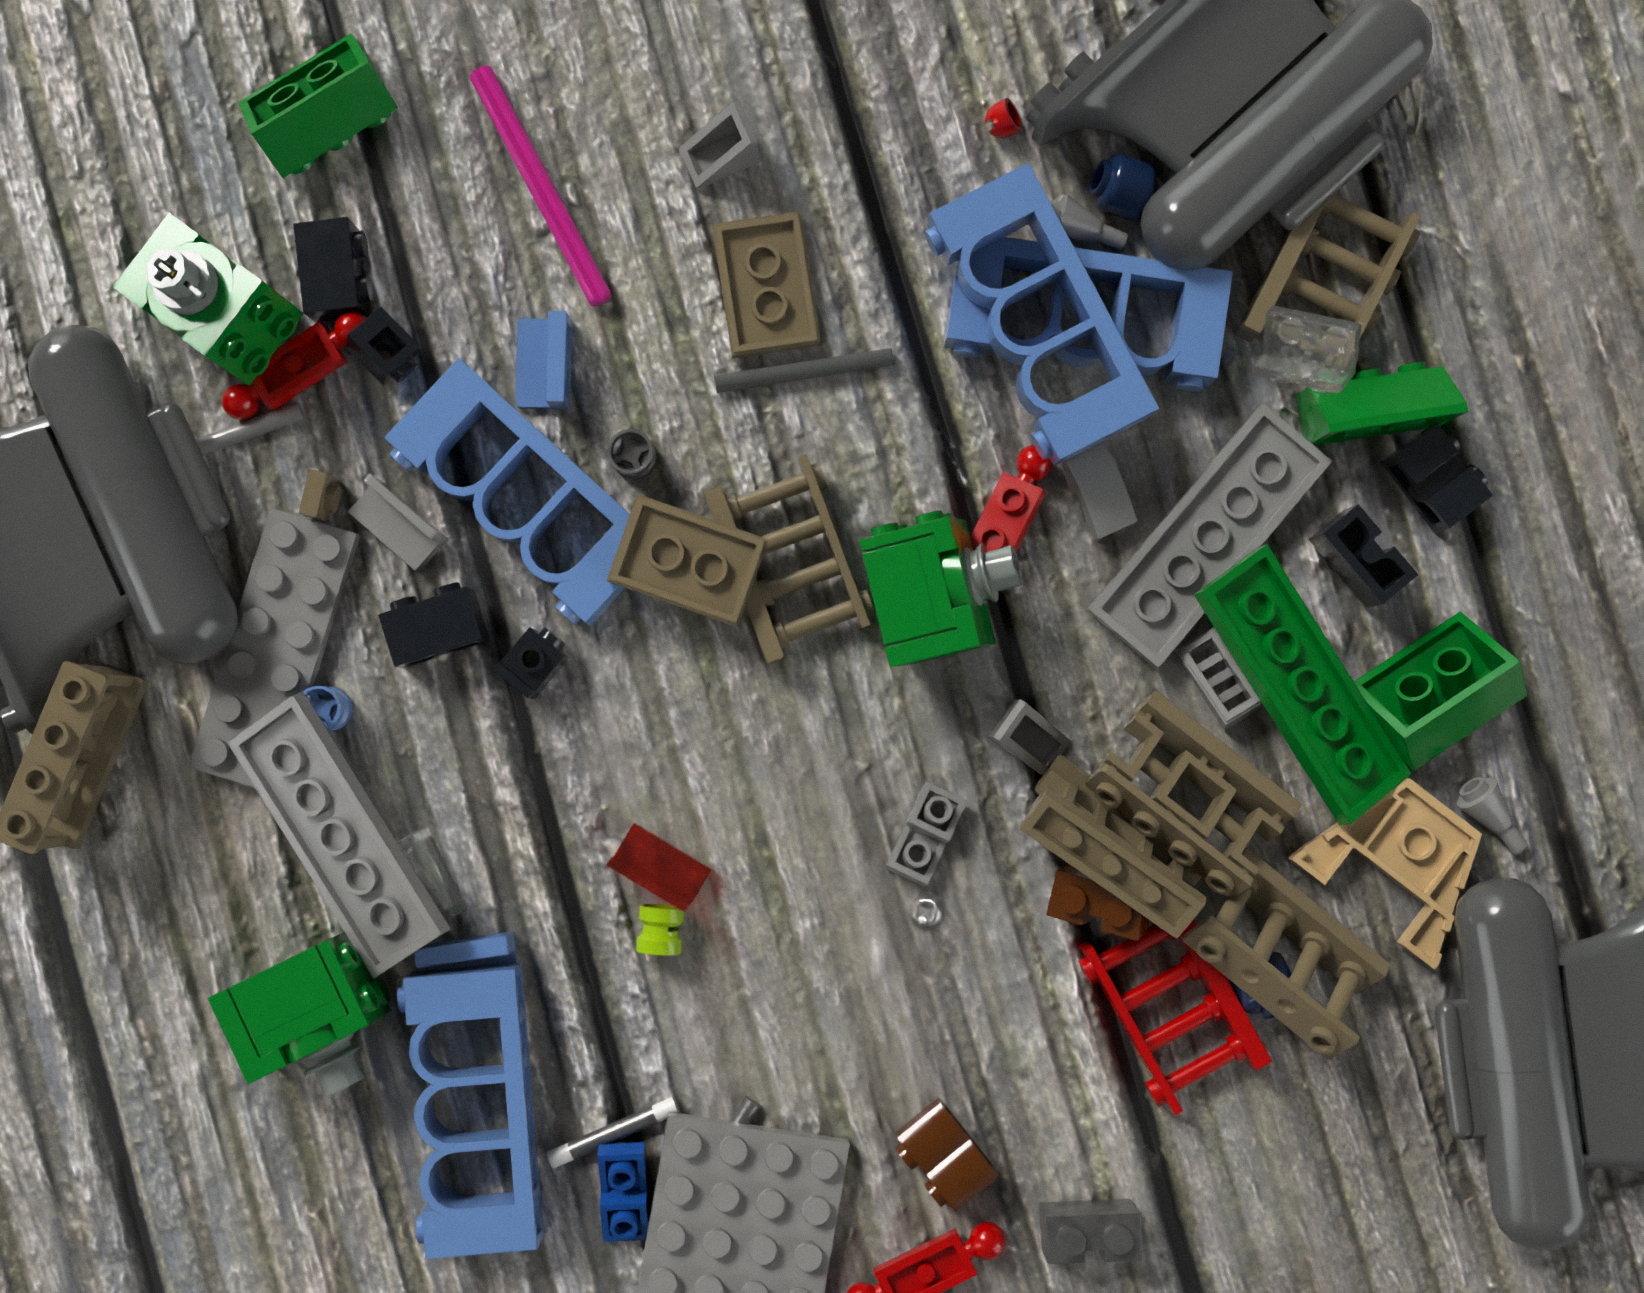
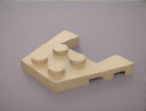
M1406 778L1351 825L1339 826L1338 822L1291 853L1288 860L1318 883L1326 885L1351 850L1356 851L1424 904L1396 943L1427 967L1435 970L1442 957L1440 950L1446 932H1450L1454 921L1452 913L1460 889L1465 888L1482 833L1413 780Z

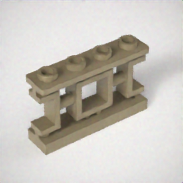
M1156 690L1135 708L1129 717L1130 721L1123 728L1141 742L1129 762L1126 764L1115 754L1111 753L1100 762L1096 772L1088 778L1085 785L1094 792L1095 797L1102 804L1116 809L1129 819L1132 826L1139 833L1153 838L1167 849L1172 859L1179 864L1190 867L1204 878L1208 887L1213 891L1227 897H1235L1252 886L1254 882L1253 877L1256 876L1260 869L1242 855L1253 834L1256 832L1266 841L1277 837L1284 830V823L1294 818L1302 804ZM1158 742L1177 756L1169 768L1151 755ZM1139 770L1158 783L1150 797L1131 783ZM1181 774L1213 798L1200 821L1168 797ZM1231 800L1249 813L1241 825L1224 812ZM1213 828L1231 840L1223 854L1205 841Z
M1062 755L1057 756L1037 782L1035 792L1039 796L1029 808V813L1022 821L1019 829L1177 939L1206 905V896L1194 889L1202 877L1190 867L1179 864L1172 859L1168 850L1153 838L1139 833L1132 826L1131 821L1116 809L1102 804L1095 797L1094 792L1085 785L1091 775Z

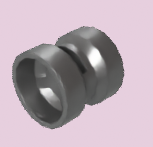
M625 429L616 433L610 440L607 450L608 458L621 476L630 480H639L651 474L656 466L657 455L654 446L646 434L636 429Z

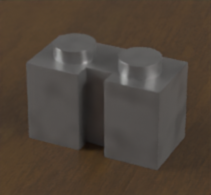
M1131 1199L1039 1202L1041 1249L1048 1264L1086 1263L1085 1251H1099L1104 1262L1142 1261L1140 1213Z

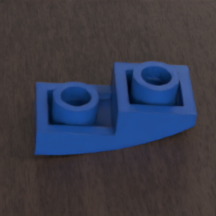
M645 1142L599 1144L597 1159L601 1187L599 1206L603 1242L646 1240L649 1224V1196Z

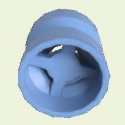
M312 686L303 691L327 731L342 729L349 722L352 716L353 705L345 691L337 687Z

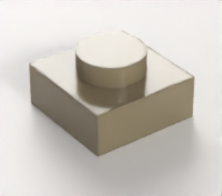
M309 469L298 513L311 519L329 522L330 514L335 513L340 504L341 488L337 486L339 479L328 473Z

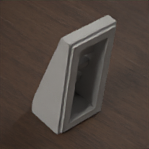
M1214 627L1175 650V653L1224 731L1263 708L1264 705ZM1214 646L1217 653L1196 665L1192 658ZM1224 662L1227 667L1226 669L1208 680L1205 678L1203 673ZM1231 678L1235 680L1236 685L1219 695L1213 690ZM1243 693L1246 701L1227 711L1224 704Z

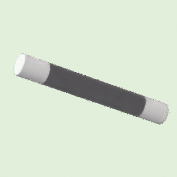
M674 1096L551 1149L547 1151L548 1161L553 1169L598 1150L599 1144H612L667 1119L668 1112L680 1113L677 1101Z

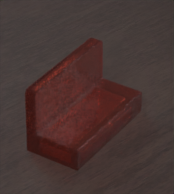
M636 822L631 826L615 855L611 856L606 864L608 867L684 912H687L713 869Z

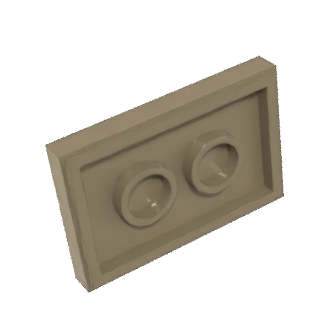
M796 211L712 224L732 359L821 346L801 212Z
M637 494L607 582L739 627L769 540Z

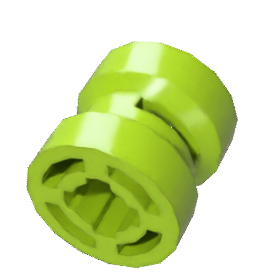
M640 904L638 919L642 922L643 928L642 933L636 939V952L664 956L680 955L682 952V939L678 936V926L684 922L685 908L666 904Z

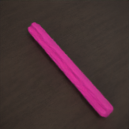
M488 65L481 66L479 69L472 71L470 74L471 82L589 304L592 307L602 305L611 299V292L497 77Z

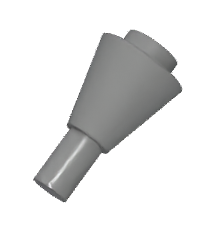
M1067 194L1060 201L1055 199L1052 201L1051 205L1069 239L1089 242L1096 240L1122 250L1128 233L1103 224L1102 220Z
M1476 777L1461 787L1459 791L1460 796L1457 800V806L1491 832L1497 834L1513 854L1522 852L1528 846L1527 841L1512 823V817L1495 778L1483 779L1482 777Z

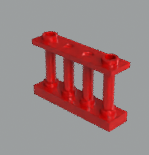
M1194 919L1177 938L1186 953L1180 957L1181 962L1122 995H1119L1107 971L1167 938L1171 941L1176 938L1154 924L1147 928L1146 935L1139 940L1126 939L1097 955L1094 947L1088 942L1079 945L1084 955V958L1078 960L1083 973L1091 985L1099 982L1151 1077L1150 1080L1145 1082L1147 1090L1158 1108L1165 1104L1175 1116L1183 1112L1174 1093L1234 1060L1238 1063L1245 1061L1256 1071L1272 1062L1226 976L1209 962L1202 959L1198 953L1182 941L1184 934L1197 925ZM1190 978L1194 982L1200 979L1208 995L1202 998V1004L1144 1036L1141 1035L1129 1013L1130 1011ZM1212 1019L1215 1022L1220 1020L1224 1022L1230 1033L1228 1037L1224 1038L1225 1044L1164 1077L1152 1052Z

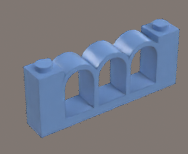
M1029 162L929 213L928 230L924 231L930 249L935 256L942 254L947 265L958 261L957 279L960 290L969 301L982 308H991L986 328L991 348L1000 358L1007 362L1022 365L1017 374L1016 391L1022 406L1029 414L1038 418L1033 425L1036 433L1032 434L1031 438L1042 459L1049 457L1053 466H1056L1151 417L1159 409ZM1029 224L1050 266L1011 286L1001 289L988 288L979 283L970 268L971 256L983 247ZM1059 281L1080 324L1034 346H1021L1010 341L1002 331L1000 324L1001 312L1009 305ZM1088 337L1111 381L1064 404H1053L1041 399L1033 390L1031 384V368L1039 361Z
M1003 237L983 247L971 256L969 262L972 274L978 282L988 288L1000 289L1003 267L1039 272L1050 266L1038 242ZM1075 248L1091 281L1115 284L1110 316L1142 376H1152L1165 369L1164 380L1176 382V388L1185 391H1202L1203 386L1209 387L1218 379L1233 271L1208 267L1184 271L1167 266L1161 260ZM957 261L944 347L952 348L953 354L957 356L978 358L980 353L988 354L991 348L986 334L987 319L991 308H982L969 301L960 290L957 279ZM1059 281L1052 283L1046 328L1042 334L1032 339H1018L1010 336L1002 329L1010 341L1021 346H1034L1062 333L1060 317L1064 291ZM1130 286L1176 293L1169 347L1166 354L1161 357L1144 358L1138 356L1128 347L1124 339V321ZM1073 344L1054 354L1063 363L1074 367H1089L1101 361L1095 349H1082Z
M458 358L384 437L395 447L390 452V455L408 472H411L416 467L426 475L429 473L436 486L458 500L473 502L475 517L485 531L503 542L520 544L522 560L529 571L550 585H557L552 593L561 601L555 607L575 625L580 619L592 625L625 589L624 587L607 582V578L630 514L466 363ZM489 410L520 439L476 484L467 487L452 486L446 477L444 469L446 457L456 443ZM535 452L567 482L530 522L523 527L514 530L499 529L492 520L490 512L491 501L498 489ZM581 494L613 526L581 561L569 571L558 574L546 572L537 559V542L543 532Z
M522 962L413 971L404 977L403 984L399 985L397 1001L399 1011L406 1013V1025L419 1024L410 1039L409 1056L414 1070L421 1079L430 1084L422 1092L415 1105L414 1121L418 1134L427 1145L435 1148L426 1159L420 1173L419 1185L427 1205L421 1212L422 1215H418L416 1219L418 1244H424L425 1259L537 1250L544 1236ZM500 1018L503 1064L452 1068L442 1065L432 1056L428 1045V1038L433 1025L452 1021ZM505 1083L508 1128L467 1132L451 1131L444 1127L435 1116L433 1109L434 1096L439 1090L450 1087ZM510 1148L514 1192L470 1196L457 1195L448 1190L441 1182L438 1167L439 1160L443 1156L460 1152Z

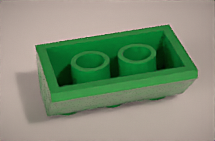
M352 33L238 102L251 135L282 178L291 173L300 174L314 164L317 157L329 150L337 151L344 148L352 141L353 135L366 127L373 128L383 124L390 118L391 112L398 108Z
M1426 362L1402 365L1398 367V373L1382 375L1379 368L1354 373V380L1337 382L1336 375L1309 380L1310 386L1296 395L1303 437L1314 446L1423 430L1435 423L1441 426L1468 412L1467 402L1443 366L1426 368Z
M1461 611L1354 681L1399 755L1414 771L1527 696L1521 662Z

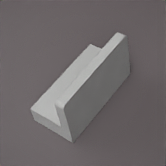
M369 473L364 481L370 487L348 510V513L413 570L420 572L448 538L382 480Z

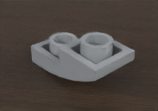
M1105 441L1062 462L1070 492L1079 497L1092 537L1100 539L1138 522L1121 474Z
M926 781L884 868L926 887L930 882L946 844L951 839L967 800Z

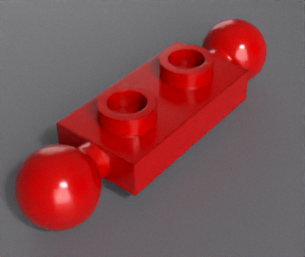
M356 311L345 312L336 320L334 331L330 332L326 324L319 321L278 347L271 356L266 370L257 376L250 386L234 384L225 390L222 396L224 411L234 419L245 420L251 418L257 412L261 399L266 407L275 410L347 364L348 361L341 348L347 346V334L362 323L366 316Z
M1034 445L1025 447L1019 453L1016 462L1019 471L1017 478L1005 472L1002 473L970 536L973 551L977 550V547L983 543L987 551L1012 545L1017 553L1046 495L1045 491L1035 486L1034 483L1045 478L1050 473L1053 465L1049 457L1046 459L1041 458Z
M982 1222L972 1229L969 1239L963 1242L957 1229L954 1228L874 1267V1274L879 1282L878 1284L873 1286L870 1283L859 1282L851 1286L847 1293H941L977 1275L972 1259L976 1257L983 1260L998 1258L1006 1246L1005 1234L997 1224Z

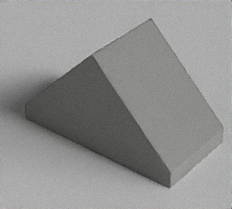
M739 101L730 103L679 147V151L696 188H703L760 163L758 142Z
M1021 699L1012 701L988 735L989 739L1042 776L1057 756L1062 755L1071 742L1070 739Z

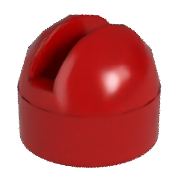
M1009 98L995 103L986 113L985 124L993 122L995 127L989 133L995 138H1008L1021 132L1023 129L1020 115Z

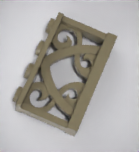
M64 661L0 811L1 843L28 854L38 853L42 849L62 846L70 849L81 848L147 689L149 680L109 664L101 663L100 666L77 664L71 661Z

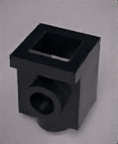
M381 306L347 334V346H344V350L349 355L352 354L382 385L386 384L391 378L400 383L417 367L413 359L417 355L420 347L419 344ZM384 349L391 354V359L385 361L377 350Z
M529 627L506 656L494 666L493 670L525 697L535 699L569 657L561 651L565 643L546 627L540 632ZM535 650L540 656V662L536 667L529 668L525 664V656L529 651Z

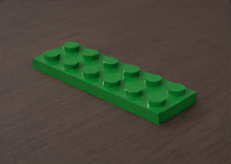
M1268 544L1256 548L1193 594L1339 826L1351 825L1411 775L1408 767Z

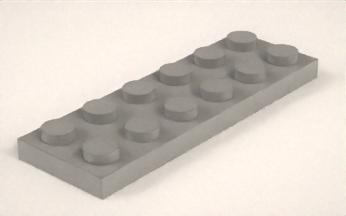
M1262 403L1086 611L1155 669L1159 668L1205 613L1193 594L1253 550L1261 547L1330 465L1332 460Z
M270 508L237 611L239 626L230 645L225 649L188 768L255 788L228 742L290 696L314 686L361 535Z
M303 692L290 696L228 742L373 979L450 930L449 925Z

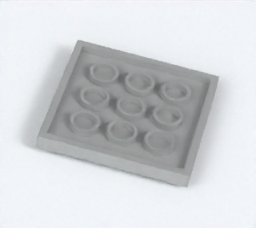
M668 1112L636 1293H824L850 1147L849 1140Z

